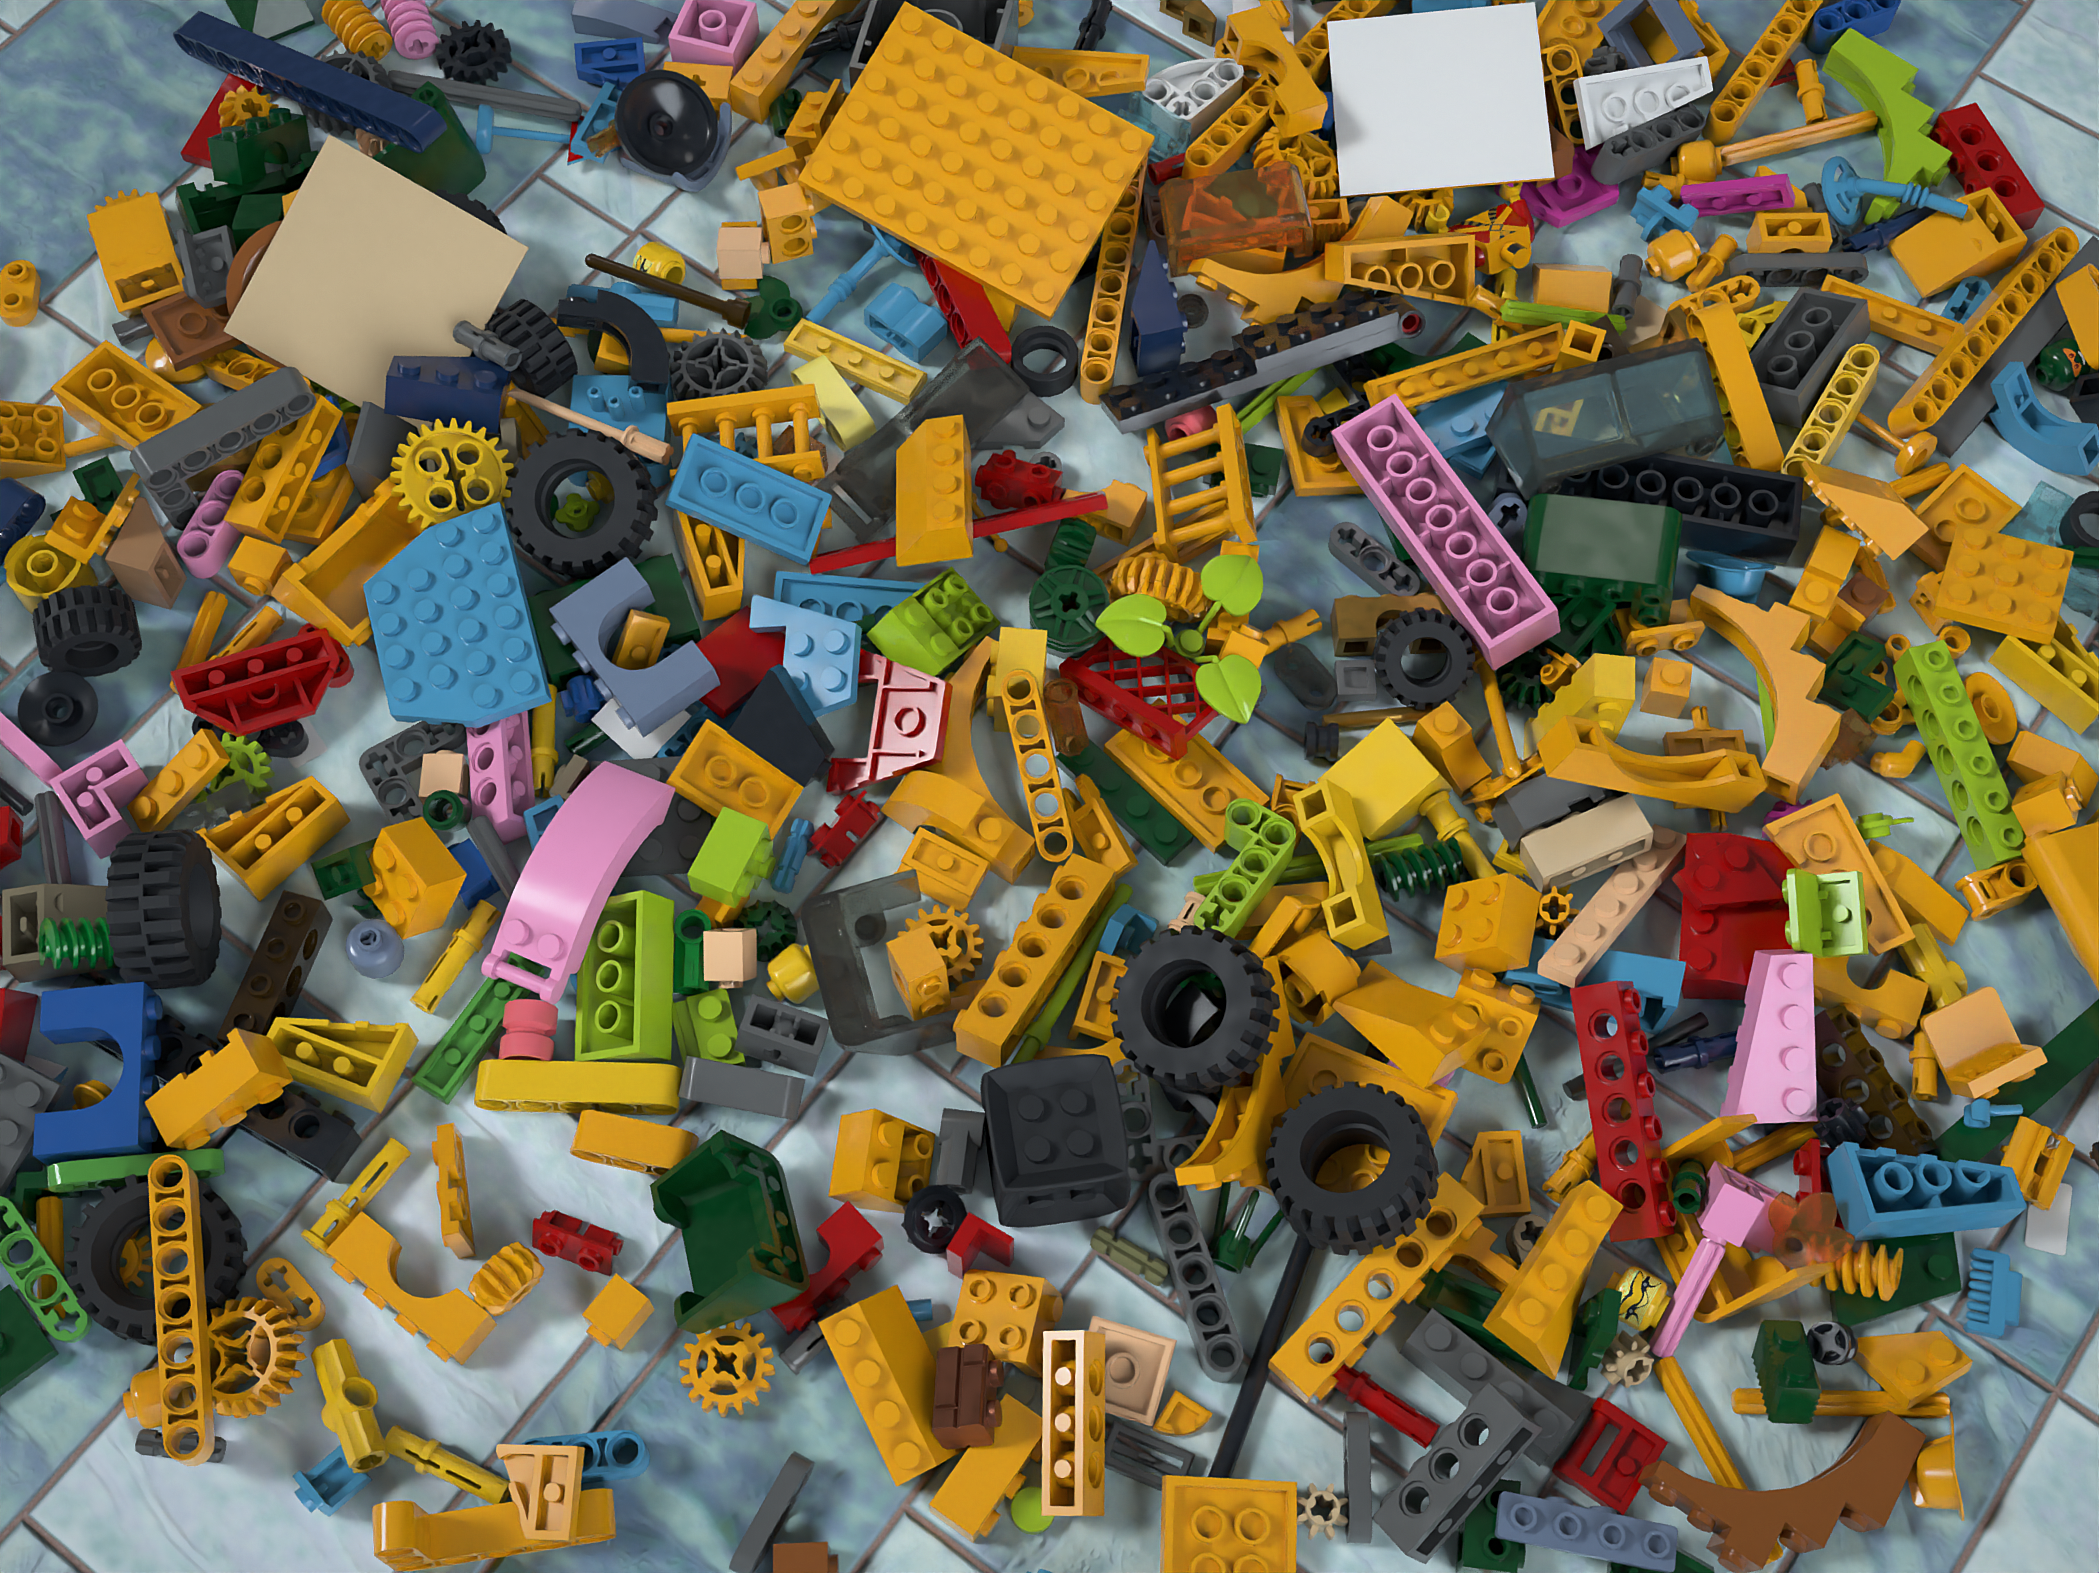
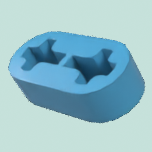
M1969 276L1964 278L1940 316L1964 325L1991 293L1990 285L1981 277ZM1970 291L1976 294L1972 301L1966 298ZM1958 311L1964 314L1960 321L1954 319Z

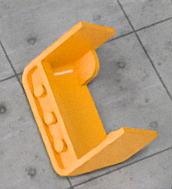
M1754 1113L1717 1117L1661 1150L1662 1157L1666 1159L1670 1172V1178L1667 1183L1669 1200L1673 1202L1672 1181L1675 1174L1679 1171V1165L1683 1160L1694 1158L1703 1163L1706 1169L1705 1177L1714 1161L1733 1169L1734 1159L1726 1139L1757 1122L1758 1120ZM1638 1184L1635 1188L1634 1196L1638 1204L1642 1206L1646 1196L1644 1189ZM1676 1209L1675 1235L1654 1237L1653 1239L1676 1287H1678L1700 1241L1705 1236L1702 1234L1703 1229L1700 1228L1695 1213L1683 1214ZM1727 1241L1726 1245L1723 1246L1725 1253L1693 1318L1702 1323L1723 1320L1781 1298L1833 1271L1830 1262L1790 1270L1783 1259L1774 1255L1762 1256L1752 1261L1746 1248L1743 1246L1738 1247Z

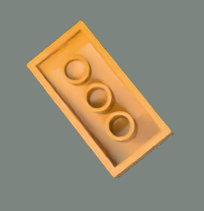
M107 340L103 341L51 387V390L72 418L92 432L129 451H132L140 443L204 410L202 405Z

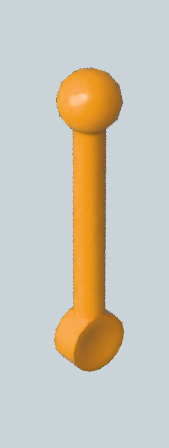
M972 492L973 512L977 518L985 517L977 505L976 494ZM998 534L990 535L994 541V549L1000 553L1005 552L1008 548L1007 541L1000 538Z

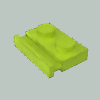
M719 988L686 997L687 1000L676 1003L673 1001L672 1021L684 1066L686 1056H693L747 1067L744 1054L734 1051L738 1031L726 988Z

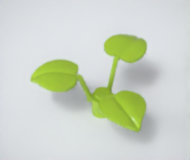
M1221 555L1211 559L1204 566L1200 575L1203 594L1208 599L1216 602L1196 630L1185 629L1174 637L1171 628L1163 625L1167 614L1165 606L1156 598L1145 594H1133L1122 597L1110 604L1101 613L1095 626L1105 633L1119 649L1129 655L1147 657L1156 653L1164 643L1165 633L1167 638L1166 646L1170 647V650L1198 666L1199 664L1208 663L1202 665L1196 672L1195 682L1199 694L1208 705L1224 717L1239 724L1245 725L1248 723L1261 691V677L1256 666L1248 659L1239 655H1228L1221 661L1216 655H1200L1205 648L1202 634L1221 606L1230 615L1240 617L1248 614L1258 604L1263 592V575L1254 558L1248 555Z

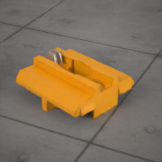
M2020 1116L2009 1145H2001L1999 1151L2004 1153V1157L2000 1166L2013 1168L2025 1201L2031 1202V1205L2040 1210L2049 1211L2074 1151L2075 1144L2068 1141V1138L2052 1132L2051 1128L2042 1126L2027 1117ZM2037 1162L2039 1165L2037 1167L2036 1172H2034L2033 1169Z

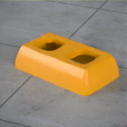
M1305 894L1286 895L1247 949L1254 952L1258 957L1276 955L1302 933L1307 932L1323 910L1322 901Z

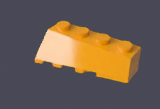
M1589 1179L1568 1192L1482 1325L1552 1380L1557 1377L1594 1256L1606 1233L1624 1207Z

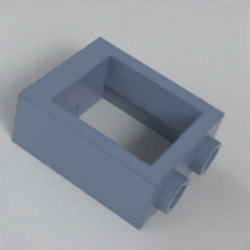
M1623 0L1597 23L1611 47L1615 46L1617 52H1622L1625 55L1628 69L1654 65L1629 24L1650 5L1679 51L1666 63L1695 58L1694 55L1705 47L1677 0Z

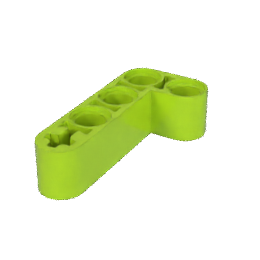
M1247 798L1233 800L1228 804L1225 812L1224 838L1227 844L1238 850L1240 854L1196 910L1193 925L1198 926L1202 930L1207 927L1216 929L1233 939L1291 863L1296 839V829L1290 821ZM1237 823H1246L1248 825H1239ZM1271 842H1280V843H1282V844H1281V845H1275V844H1273V843H1271ZM1258 870L1261 871V873H1252L1249 871ZM1235 898V899H1238V900H1240V901H1239V902H1230V901H1228L1227 899Z

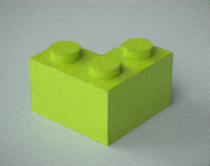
M723 806L687 874L691 890L736 908L741 897L746 898L752 888L757 890L762 879L767 880L774 870L776 857L773 854V841L770 839L768 824Z

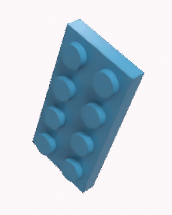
M693 433L685 448L665 505L805 566L810 561L833 495Z

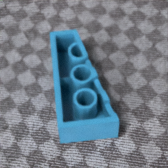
M1534 935L1528 967L1504 971L1501 983L1511 987L1513 985L1524 986L1532 990L1536 997L1542 999L1541 1004L1573 1012L1571 988L1538 974V961L1554 944L1555 940L1543 939ZM1607 949L1577 987L1616 980L1633 981L1634 988L1637 989L1641 998V1011L1638 1013L1641 1030L1657 1035L1662 1031L1678 1007L1686 962ZM1611 1016L1607 1021L1613 1024H1617V1021L1613 1016Z

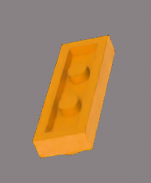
M201 728L127 806L141 832L163 831L230 762L231 759L213 730Z

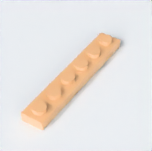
M1654 824L1651 827L1654 831L1651 850L1628 859L1618 866L1538 961V974L1570 988H1576L1686 854L1687 835Z

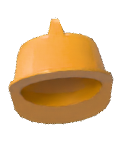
M1950 1411L1949 1435L1922 1445L1907 1477L1912 1502L1916 1507L1957 1510L1961 1521H1965L1961 1492L1955 1471L1953 1411Z

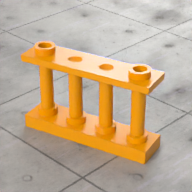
M814 383L667 403V416L674 436H683V454L693 433L698 435L715 431L720 433V445L736 452L734 429L756 426L758 458L753 460L802 482L826 478L820 450L810 451L808 419L821 418L820 403ZM793 421L795 453L773 456L771 424ZM678 469L670 470L672 483Z
M1230 403L1216 407L1218 423L1213 424L1212 429L1163 444L1153 427L1146 429L1148 445L1143 447L1147 464L1151 468L1157 531L1153 532V541L1159 554L1164 553L1171 563H1179L1178 544L1227 529L1230 532L1236 531L1243 545L1258 541L1242 425ZM1214 443L1221 445V451L1217 452V457L1168 471L1167 458ZM1219 471L1225 474V480L1220 482V486L1174 500L1171 499V486ZM1225 500L1229 505V509L1224 511V515L1175 529L1173 515Z

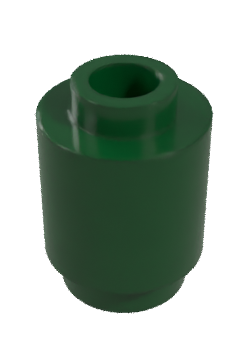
M438 790L430 794L425 800L423 816L425 821L434 829L456 832L465 828L466 824L470 822L472 806L469 800L460 793ZM452 805L453 811L450 818H448L446 811Z

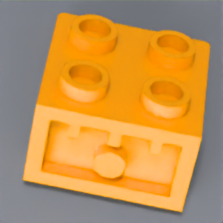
M133 472L107 515L99 512L91 503L71 496L43 541L87 565L94 552L102 556L141 491L134 488L140 476Z

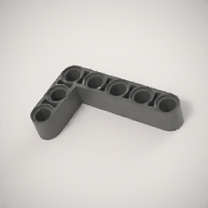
M295 367L278 369L140 443L131 451L130 461L145 487L172 526L177 530L184 531L200 504L186 479L305 416L315 407L316 397L298 369Z

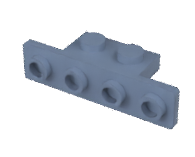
M1507 1491L1499 1495L1495 1536L1497 1538L1664 1573H1671L1675 1570L1678 1530L1675 1526L1618 1515L1617 1510L1604 1506H1591L1590 1509L1574 1506L1572 1500L1561 1497H1547L1545 1500Z

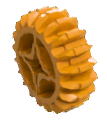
M1272 126L1269 131L1265 132L1263 137H1260L1255 145L1256 149L1251 159L1254 164L1252 171L1259 175L1257 182L1265 184L1267 186L1266 192L1274 193L1277 196V200L1331 199L1334 191L1340 189L1337 151L1330 149L1329 141L1321 140L1319 133L1314 135L1306 132L1284 139L1278 128Z
M1130 556L1119 560L1110 582V594L1115 600L1133 594L1149 595L1159 600L1165 606L1167 613L1165 620L1170 622L1178 621L1184 624L1186 622L1195 623L1201 621L1207 615L1213 601L1203 594V585H1201L1202 580L1200 579L1201 573L1194 572L1191 568L1183 567L1179 563L1168 562L1165 559L1158 560L1153 557Z
M246 1296L241 1301L231 1299L226 1301L225 1309L219 1307L210 1309L212 1322L207 1321L213 1409H216V1412L222 1416L234 1415L235 1418L246 1419L250 1414L256 1416L266 1414L267 1406L273 1408L280 1406L279 1393L286 1395L293 1393L294 1390L289 1380L303 1376L298 1369H295L296 1361H302L307 1358L304 1353L297 1352V1346L306 1339L300 1334H293L300 1323L296 1319L287 1318L289 1311L285 1307H275V1303L272 1300L264 1298L257 1300L255 1297ZM257 1322L251 1331L246 1330L240 1338L232 1336L242 1326ZM192 1353L185 1356V1358L188 1360L191 1357ZM252 1376L260 1378L250 1389L241 1393L235 1392L240 1384H246ZM194 1387L192 1389V1392L196 1395V1389Z

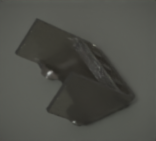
M916 869L814 896L808 899L801 909V921L835 1043L843 1050L898 1057L956 1041L953 1025L958 1015L957 1009L912 1021L903 1015H892L879 1019L860 948L878 943L884 937L887 924L883 911L922 901Z

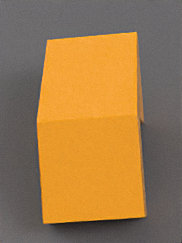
M2029 731L2019 732L2006 759L2008 765L2024 785L2062 770L2066 779L2074 778L2083 796V800L2080 801L2081 809L2087 807L2099 781L2098 775L2080 753Z

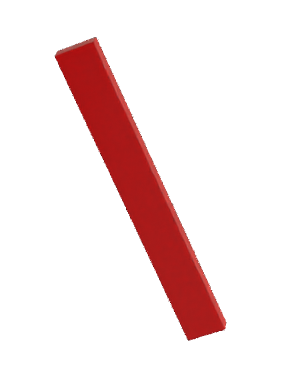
M1097 491L972 519L973 539L1109 509L1106 494L1103 491ZM896 537L812 555L809 561L811 574L896 556Z

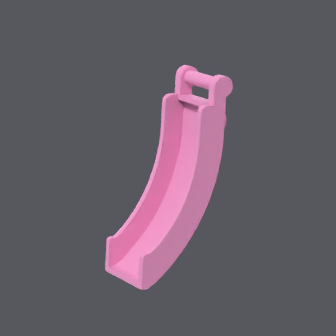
M604 761L597 766L564 802L530 855L508 903L491 953L486 956L482 963V975L494 980L500 977L540 994L541 1000L556 1004L563 995L570 974L577 973L581 967L597 921L616 882L643 841L658 825L663 824L676 788L608 761ZM513 952L551 968L549 978H542L507 963L510 953Z

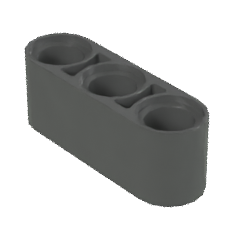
M686 1056L678 1097L797 1120L806 1079Z

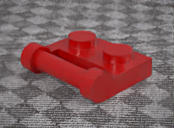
M1597 1398L1590 1409L1592 1416L1566 1457L1558 1459L1552 1472L1560 1480L1576 1487L1601 1506L1617 1510L1618 1515H1624L1642 1486L1637 1481L1644 1467L1657 1462L1668 1442L1609 1401ZM1607 1424L1613 1425L1620 1431L1592 1476H1589L1580 1468Z

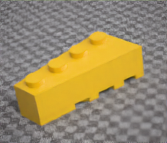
M1594 653L1572 675V683L1567 686H1561L1555 692V700L1551 704L1545 702L1538 709V717H1530L1524 723L1523 760L1535 753H1538L1540 756L1537 743L1564 715L1597 721L1602 731L1615 743L1635 701V657Z

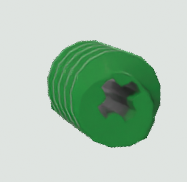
M64 917L60 920L58 927L53 918H44L39 929L40 966L43 967L46 958H51L54 970H60L63 959L68 958L71 968L78 969L81 958H86L89 969H95L98 958L103 957L106 968L112 969L115 962L113 958L114 951L109 942L108 935L110 931L106 918L97 917L92 926L88 917H80L76 926H74L70 917Z

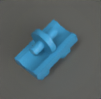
M1661 184L1652 190L1643 187L1637 193V201L1630 215L1636 219L1637 224L1644 228L1640 236L1642 240L1649 242L1654 236L1660 237L1672 229L1691 233L1699 214L1698 209L1689 203L1683 204L1679 209L1670 205L1672 195Z

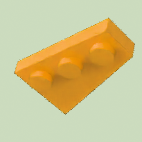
M454 1123L438 1125L437 1141H432V1153L435 1165L439 1166V1181L436 1182V1189L441 1209L443 1243L445 1247L452 1249L458 1259L476 1256L462 1135Z

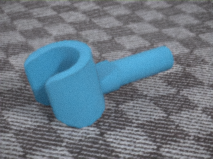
M1977 1099L1972 1104L1964 1107V1125L1971 1128H1986L1990 1126V1116L2022 1115L2023 1107L2020 1104H1990V1101L1987 1099Z

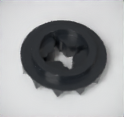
M927 1185V1187L913 1192L912 1198L903 1207L905 1214L901 1226L905 1229L908 1236L907 1242L913 1244L920 1252L942 1254L947 1252L946 1249L966 1218L967 1211L962 1199L952 1189L941 1185ZM938 1209L937 1217L947 1226H933L930 1231L928 1230L930 1223L921 1214L933 1213Z

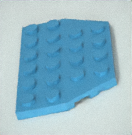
M500 502L428 527L363 584L390 715L396 721L411 723L425 721L428 724L441 725L442 722L461 723L465 727L479 728L552 701L510 528L507 523L506 512Z

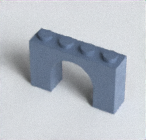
M625 557L550 608L549 611L556 622L550 627L563 645L570 642L576 649L572 656L586 674L592 670L598 680L593 683L607 702L612 698L616 701L620 708L615 712L626 728L630 730L635 726L644 738L721 683L714 667L692 640L656 665L646 669H623L612 664L607 659V646L610 637L621 624L627 621L630 610L642 611L655 602L648 583L629 559Z

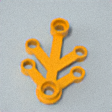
M1959 626L1945 627L1936 639V641L1945 640V643L1954 646V648H1951L1947 645L1952 659L1962 657L1971 643L1967 631ZM1902 634L1891 635L1884 644L1887 652L1886 656L1892 659L1893 665L1910 648V641ZM1892 643L1898 644L1902 650H1896ZM1882 660L1875 667L1880 674L1871 672L1868 677L1886 685L1885 675L1887 674L1888 666ZM1896 675L1897 691L1894 694L1895 698L1880 713L1888 721L1878 716L1871 725L1866 723L1873 732L1880 735L1894 734L1902 725H1916L1910 709H1903L1907 701Z

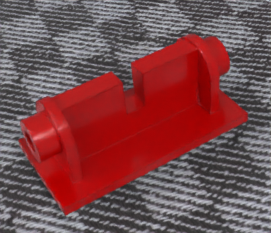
M865 789L854 797L851 794H847L834 809L838 816L831 825L828 826L824 822L809 839L814 845L806 853L808 857L815 852H819L822 855L819 861L826 868L832 869L834 866L841 865L842 861L856 846V843L846 833L850 831L860 840L879 819L877 814L880 812V808L872 801H868L865 804L861 800L867 793Z
M555 1209L552 1212L545 1210L540 1220L534 1218L533 1248L540 1250L547 1256H557L578 1264L587 1271H596L609 1277L611 1276L613 1255H619L624 1240L618 1238V1233L590 1224L584 1235H581L578 1232L582 1227L583 1221Z

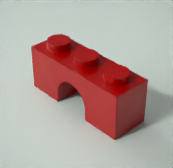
M849 1201L845 1202L816 1229L818 1240L828 1250L830 1257L823 1269L809 1274L810 1286L808 1290L791 1301L765 1310L788 1336L796 1329L799 1331L805 1330V1325L811 1319L815 1321L818 1317L817 1309L828 1299L832 1302L839 1299L851 1286L849 1280L860 1270L863 1272L869 1271L883 1256L881 1253L884 1249L883 1237Z

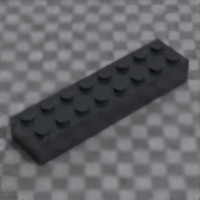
M1506 426L1498 452L1491 503L1499 495L1508 492L1519 495L1524 500L1527 511L1530 499L1538 494H1557L1667 506L1678 510L1683 516L1680 545L1786 564L1799 541L1804 478ZM1514 503L1511 507L1502 506L1503 514L1517 516L1518 513L1515 509L1517 504Z

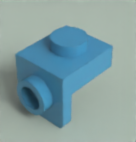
M341 1445L306 1474L299 1470L293 1475V1478L300 1486L294 1493L309 1512L312 1513L318 1508L328 1517L372 1481L367 1473H353L352 1468H349Z

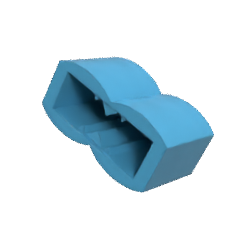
M892 282L864 309V324L880 339L891 343L900 353L916 363H920L947 336V321L944 314L934 306L930 307L919 302L915 292L906 286L902 287Z

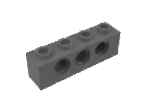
M1488 1383L1483 1389L1476 1391L1471 1396L1467 1408L1457 1420L1448 1424L1441 1431L1438 1442L1432 1449L1413 1463L1409 1475L1400 1486L1383 1498L1380 1509L1374 1514L1372 1519L1406 1556L1427 1564L1543 1428L1506 1392ZM1488 1428L1487 1439L1479 1445L1481 1433ZM1459 1462L1457 1474L1450 1479L1451 1468L1455 1463ZM1429 1496V1505L1421 1513V1504Z

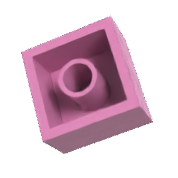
M686 0L668 36L672 62L733 66L735 76L746 63L760 32L756 3L746 0Z

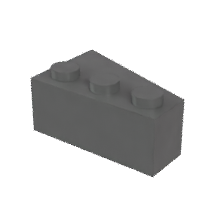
M1545 773L1519 785H1514L1500 794L1491 815L1503 837L1508 842L1511 851L1515 852L1520 850L1521 839L1531 830L1538 827L1548 828L1560 823L1564 817L1573 812L1584 813L1597 807L1600 802L1609 797L1616 796L1619 798L1629 793L1547 777Z

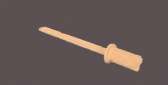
M514 388L507 393L510 397L545 410L585 428L600 431L607 437L612 436L632 453L660 464L667 465L670 456L674 452V447L670 446V444L639 432L637 426L630 425L625 431H622L519 388Z

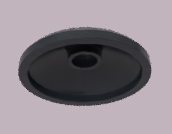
M653 70L643 73L633 79L623 89L616 103L614 121L619 142L630 159L645 171L662 177H672L674 172L684 176L698 169L711 156L718 135L716 113L706 93L690 78L669 70ZM655 124L662 127L663 135L656 133L654 129Z

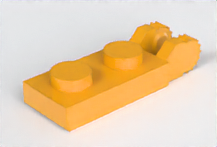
M1083 773L1074 780L1085 802L1083 806L1077 800L1072 790L1066 787L1063 788L1072 831L1087 859L1116 870L1117 881L1137 866L1139 862L1103 798H1100V792L1095 783L1087 774Z

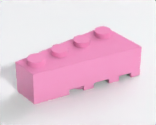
M1793 949L1755 950L1744 1000L1746 1004L1742 1025L1738 1026L1736 1041L1738 1042L1733 1066L1729 1068L1727 1077L1729 1086L1725 1102H1722L1719 1117L1754 1113L1758 1120L1754 1124L1817 1121L1813 954L1809 952H1795Z

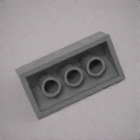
M1800 286L1750 355L1773 422L1803 428L1846 352L1852 346L1864 343L1871 333L1867 300Z

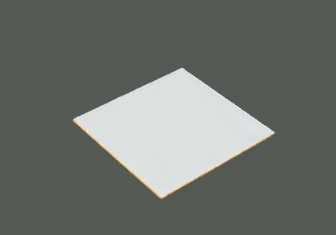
M1535 2L1327 22L1340 198L1554 180Z

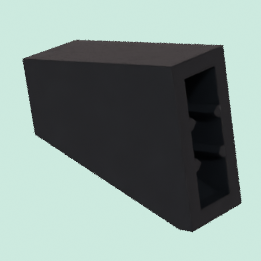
M780 664L770 668L727 733L804 788L814 780L820 783L833 765L828 759L835 749L786 668Z

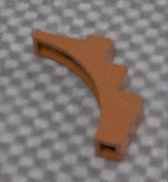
M1888 1410L1868 1417L1852 1445L1829 1468L1807 1482L1791 1488L1767 1491L1727 1488L1695 1478L1663 1460L1645 1466L1637 1482L1649 1489L1648 1494L1655 1501L1668 1507L1674 1506L1688 1515L1687 1521L1697 1529L1708 1533L1713 1532L1706 1549L1718 1556L1717 1561L1720 1565L1733 1573H1750L1764 1568L1778 1537L1780 1543L1788 1549L1797 1553H1806L1825 1548L1838 1518L1843 1525L1856 1532H1867L1885 1527L1927 1435Z

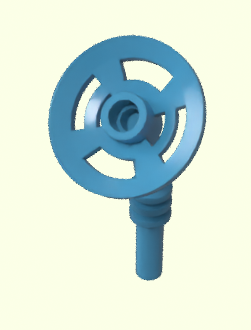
M1841 156L1828 159L1822 170L1821 185L1825 204L1835 221L1843 226L1853 225L1859 220L1864 193L1902 198V203L1910 201L1911 206L1917 203V208L1921 209L1923 206L1961 219L1964 218L1968 208L1966 204L1929 192L1927 187L1923 190L1921 185L1914 187L1913 182L1907 185L1861 178L1857 176L1852 165ZM1839 167L1842 173L1838 178V182H1835V171Z
M870 224L876 236L874 246L846 274L841 273L838 279L834 280L833 284L828 287L829 292L804 319L819 324L838 302H844L857 288L856 283L883 256L889 257L891 255L907 266H917L918 262L910 246ZM906 254H908V260L904 259Z

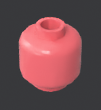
M1211 405L1165 420V431L1168 440L1171 442L1212 429L1213 424L1218 423L1217 413ZM1203 447L1188 452H1196L1202 449Z

